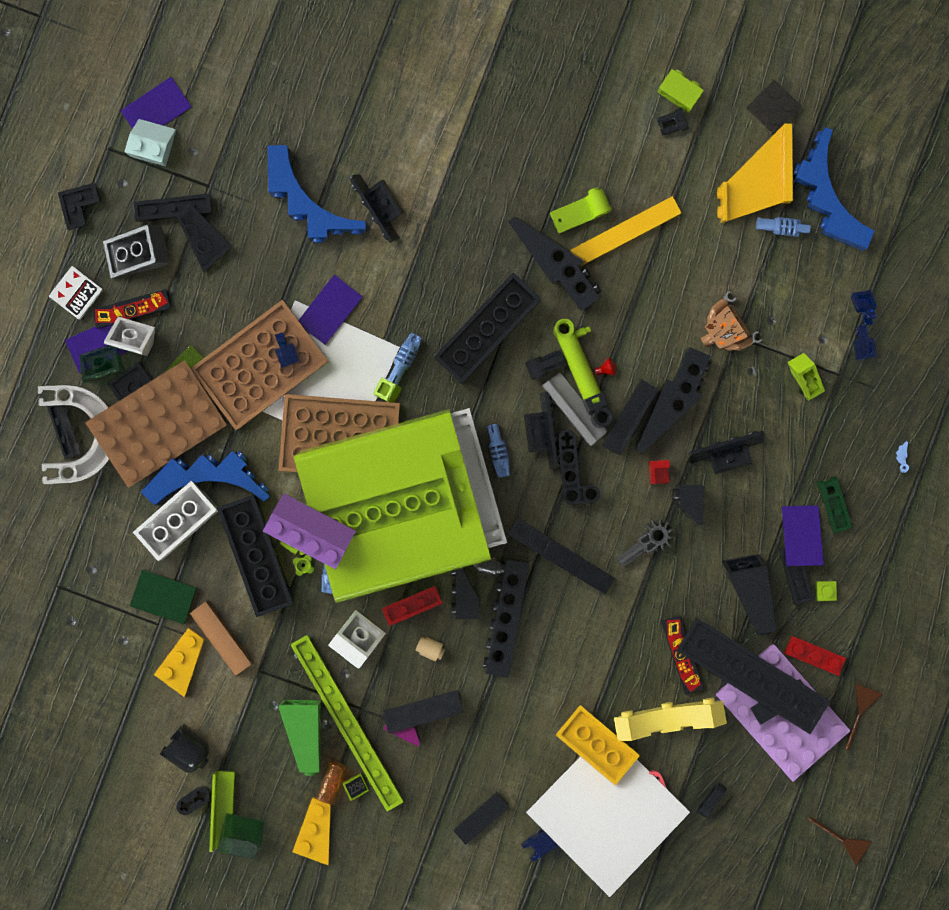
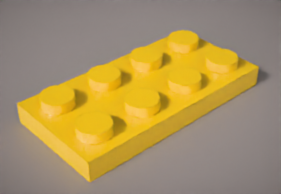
M581 705L556 733V736L614 786H616L640 756L626 743L618 741L617 736Z

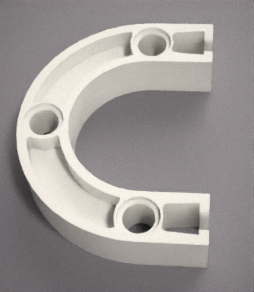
M70 385L38 386V394H42L43 390L55 391V400L43 402V398H39V406H76L83 410L90 419L108 408L98 396L80 387ZM63 389L69 392V398L64 401L60 400L58 396L59 392ZM94 437L90 450L80 459L63 463H43L42 471H46L47 468H58L59 474L58 478L51 479L43 476V484L71 483L87 479L97 473L107 463L109 458ZM67 467L73 470V474L69 478H65L62 474L63 469Z

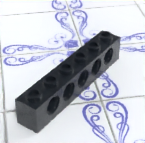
M507 558L506 562H502L500 573L503 574V580L498 581L497 592L500 593L499 600H495L493 611L496 612V617L491 619L489 629L493 633L492 638H488L486 645L489 655L484 657L482 667L486 669L485 674L509 677L529 562ZM511 574H515L518 577V582L514 585L507 582V577ZM507 593H511L515 597L514 601L510 604L505 603L503 600ZM507 612L511 615V619L509 622H502L500 615ZM504 631L507 633L508 637L505 641H499L496 638L499 632ZM495 651H502L504 657L501 660H495L493 658Z

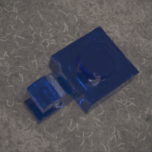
M871 290L852 293L851 300L856 312L863 313L865 325H872V319L876 318L873 310L876 309L877 305Z
M867 326L856 327L859 339L853 341L856 360L877 357L874 338H868Z
M284 333L276 334L275 337L280 348L276 349L275 352L281 368L300 362L294 343L288 345Z

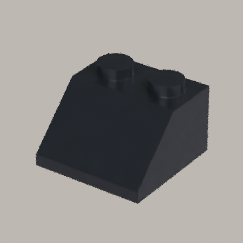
M675 485V488H672V500H675V504L694 524L703 525V485Z

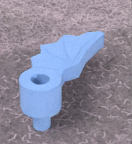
M907 441L899 446V450L896 452V459L901 464L900 471L902 473H906L909 469L905 460L907 458Z

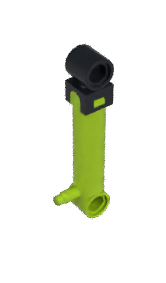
M561 319L553 327V334L557 338L582 395V402L587 413L593 411L591 415L592 424L597 428H604L611 423L612 413L609 409L603 408L608 405L603 392L598 387L578 340L579 337L591 332V329L587 326L574 331V325L569 319ZM560 325L567 326V334L560 333ZM598 413L605 414V423H600L597 420Z

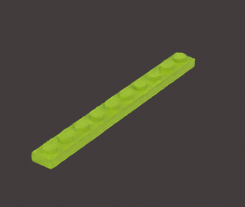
M308 634L290 644L386 811L388 812L403 803L402 796Z

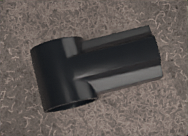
M558 350L546 356L531 359L525 362L531 379L535 380L547 375L550 371L565 366L566 362L561 350Z

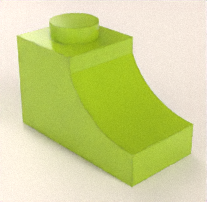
M805 353L788 362L793 377L798 382L808 401L825 392L815 363Z

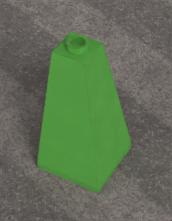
M283 700L279 704V711L299 772H305L304 775L314 776L321 770L322 700Z

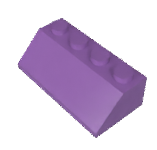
M283 493L263 532L336 569L356 530Z

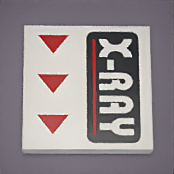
M71 266L49 297L77 319L81 320L103 292V289L75 267Z

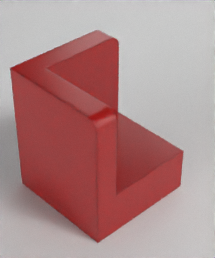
M669 460L648 461L650 484L669 483Z

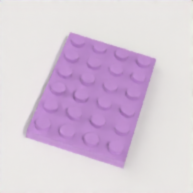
M773 643L759 655V657L794 679H801L804 685L814 690ZM728 683L715 694L791 781H795L850 732L849 728L829 706H827L810 735L779 715L759 725L750 710V707L758 702Z

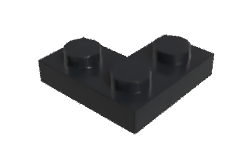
M96 183L57 192L68 231L87 226L83 207L101 203Z

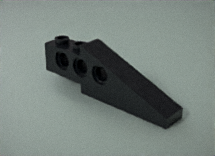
M513 217L508 221L550 282L556 284L560 281L580 311H584L602 298L600 287L597 283L593 284L589 279L591 275L588 270L580 266L586 262L585 259L518 217ZM559 250L564 253L562 261H558L555 257L556 252ZM569 266L574 267L576 270L573 277L567 275L566 270ZM580 282H584L587 286L584 293L578 290Z
M691 347L687 348L674 380L666 379L635 451L644 453L702 397V394L696 392V389L700 390L704 382L702 375L704 371L708 372L712 362L709 361L710 355ZM691 365L696 366L698 369L696 376H692L688 371ZM682 383L689 384V393L681 391ZM676 400L682 403L683 407L680 411H676L673 408V403Z
M518 517L507 533L603 594L607 593L615 580L613 576Z

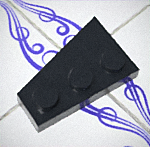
M192 203L177 216L204 273L231 248V245Z

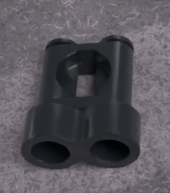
M682 107L675 109L670 114L656 118L658 125H661L662 129L660 131L662 136L679 130L682 132L689 129ZM673 120L675 121V124L667 127L663 126L664 123Z

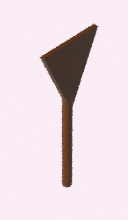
M855 684L858 714L846 744V750L850 748L861 714L882 695L858 684Z
M811 817L809 818L810 822L843 843L855 865L858 864L872 842L842 838Z

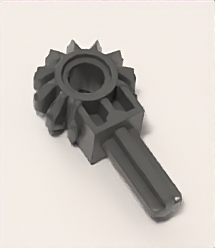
M652 519V527L648 524L644 525L649 531H642V535L637 538L638 543L618 556L617 561L624 567L645 551L647 554L653 550L657 552L658 545L664 551V543L669 547L671 546V543L667 540L674 539V536L668 535V533L673 532L674 529L669 528L666 530L669 526L668 522L662 526V519H659L656 525ZM661 530L663 533L662 539L654 540V531Z

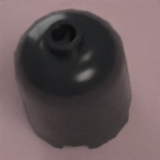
M184 723L170 738L172 741L167 747H163L160 755L182 771L191 773L198 768L203 769L209 761L207 756L210 748L203 738Z

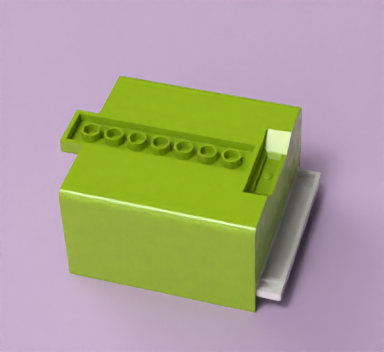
M470 408L453 413L450 412V409L301 450L294 455L307 505L356 530L337 568L334 569L324 564L336 603L491 560L489 548L507 543Z

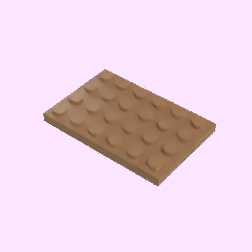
M281 300L190 369L237 431L329 361L286 303Z
M185 360L85 422L128 488L167 464L172 458L175 459L227 425Z
M285 394L278 471L298 472L294 455L301 450L398 424L400 403Z

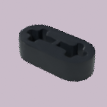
M719 782L716 783L699 805L697 812L706 818L724 796L727 788Z
M199 786L183 796L177 802V811L181 815H188L203 806L211 797L210 789L206 786ZM198 791L206 793L205 800L200 798L196 801L195 797L199 795ZM183 801L184 803H188L189 801L193 802L188 807L189 810H187L186 808H181V806L183 805Z

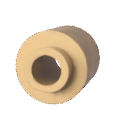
M421 637L415 651L419 652V655L436 662L437 658L441 660L445 649L442 648V643L429 637Z

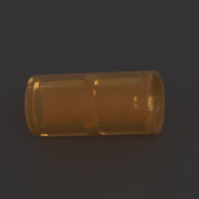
M329 761L316 799L331 805L335 803L347 770L345 765Z

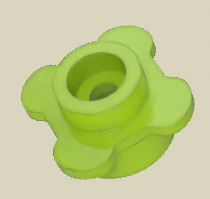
M305 555L303 558L296 557L293 559L296 575L301 576L303 573L310 574L314 571V567L311 565V556Z

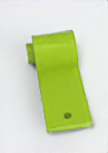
M598 187L588 191L589 195L585 198L550 212L558 234L611 212L612 208L604 190H599Z

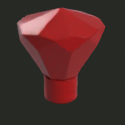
M608 358L600 367L595 368L597 376L601 374L613 376L616 375V365L611 358Z

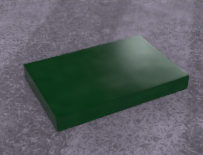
M142 569L130 607L185 624L197 587Z

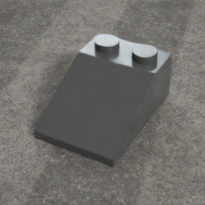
M145 225L103 241L111 278L144 272L170 264L162 226Z

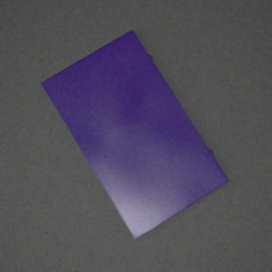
M170 77L120 111L133 129L138 119L164 126L191 108L172 77Z
M333 275L298 321L306 331L326 345L363 297L337 276Z
M113 325L99 329L95 326L65 340L79 373L128 352L127 350L104 344V340Z
M818 505L782 506L786 566L824 565Z

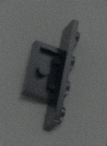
M360 174L349 177L352 188L362 198L363 205L372 214V219L382 230L383 237L389 243L398 241L400 237L390 222L403 214L404 211L385 180H380L369 189Z
M548 392L540 393L542 412L524 415L528 451L531 453L547 450L549 468L557 469L558 464H560V456L556 453L555 446L558 441L553 431L555 418L551 415L552 398Z
M753 431L746 436L733 437L725 442H715L704 448L697 447L689 452L690 463L709 458L714 474L750 465L752 460L747 447L763 443L765 434L763 431Z

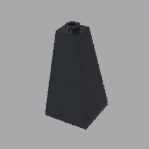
M755 554L721 561L757 635H768L776 631L768 568L761 556Z

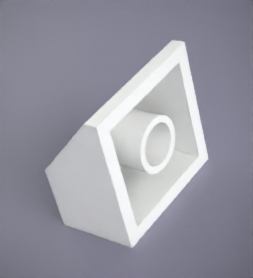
M117 317L104 340V344L148 356L154 344L155 327Z
M355 610L328 646L359 669L386 633Z

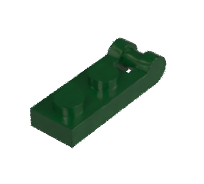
M832 477L825 482L823 480L818 481L817 486L822 496L832 532L838 533L853 528L837 477ZM833 488L834 493L828 494L827 489Z

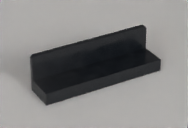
M640 379L602 446L617 455H621L659 387H654Z
M455 690L383 711L388 733L391 734L463 713L459 692Z

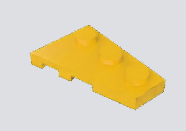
M189 627L154 675L183 697H186L205 639Z
M312 797L292 851L326 865H329L330 802Z

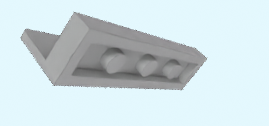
M558 373L542 385L543 389L549 393L555 404L589 446L593 445L607 433L605 428H597L592 424V412L587 413L582 402L583 400L561 373Z

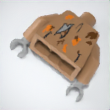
M728 291L723 299L712 306L707 317L708 324L705 326L709 333L701 338L707 348L716 343L719 349L724 347L726 350H742L752 345V343L755 344L762 341V339L755 340L754 335L759 332L750 333L732 306L737 297L733 300L728 299L731 291Z

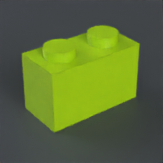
M671 69L657 93L689 113L704 90L701 89L702 86L696 81L686 79V75L683 72Z

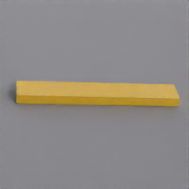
M672 196L571 249V251L586 260V262L580 265L583 266L680 215L681 211Z

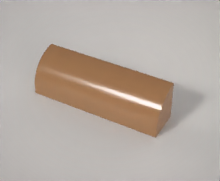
M209 600L190 613L235 676L253 663L251 657Z

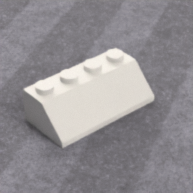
M190 481L133 533L157 561H162L218 512V506L193 481Z

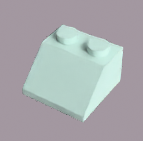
M138 119L129 134L125 153L130 157L166 167L176 129Z

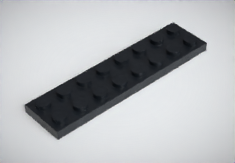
M698 618L694 620L676 650L810 735L830 703V700Z

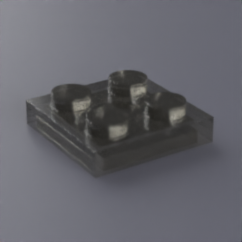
M773 80L746 109L774 135L801 105L781 85Z

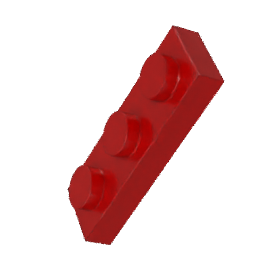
M432 586L385 606L382 610L389 626L443 603L436 586Z
M794 636L790 637L784 654L838 676L846 660L843 656Z

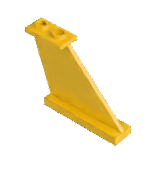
M784 124L727 182H722L720 187L717 188V198L720 199L717 217L721 218V223L780 203L790 204L793 201L792 124Z

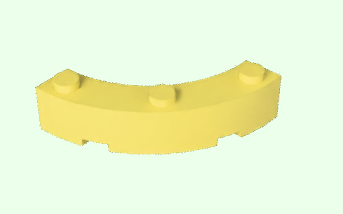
M714 698L703 699V702L673 705V702H667L658 708L634 713L633 711L621 712L622 716L614 718L618 741H633L651 736V733L658 731L667 733L683 730L684 727L693 726V729L715 728L727 724L723 701H715Z

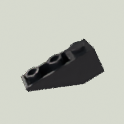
M464 569L452 570V576L456 577V584H452V595H456V603H452V615L456 614V619H479V597Z

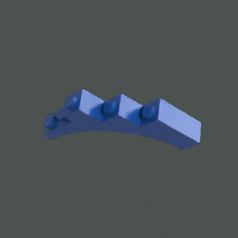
M825 127L822 131H818L814 139L816 146L810 150L807 156L809 162L803 160L800 164H796L793 170V175H795L793 181L814 189V191L810 190L806 201L809 202L808 208L828 216L823 218L820 225L823 228L821 234L864 251L869 246L874 230L861 224L850 215L840 203L832 188L828 175L827 153L833 130Z
M268 146V192L274 198H284L285 195H288V215L290 218L293 217V220L301 221L307 217L309 240H313V243H324V240H329V232H332V235H343V232L361 235L362 232L367 231L366 221L349 220L336 216L314 203L301 189L295 178L288 146Z
M232 451L219 466L216 465L218 462L211 455H201L189 469H186L188 465L182 459L172 458L141 491L154 505H159L169 495L185 487L190 481L194 483L218 481L240 486L252 492L264 502L271 497L269 494L270 489L263 483H257L254 480L256 476L251 471L244 470L249 465L246 462L248 458L240 451Z

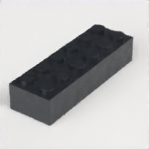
M512 273L434 356V359L462 385L537 306L541 298L516 274Z
M253 494L217 507L256 618L294 604L295 600L272 536L263 532L267 523L257 496Z

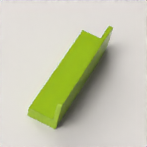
M216 770L213 773L209 852H213L214 849H232L235 771Z

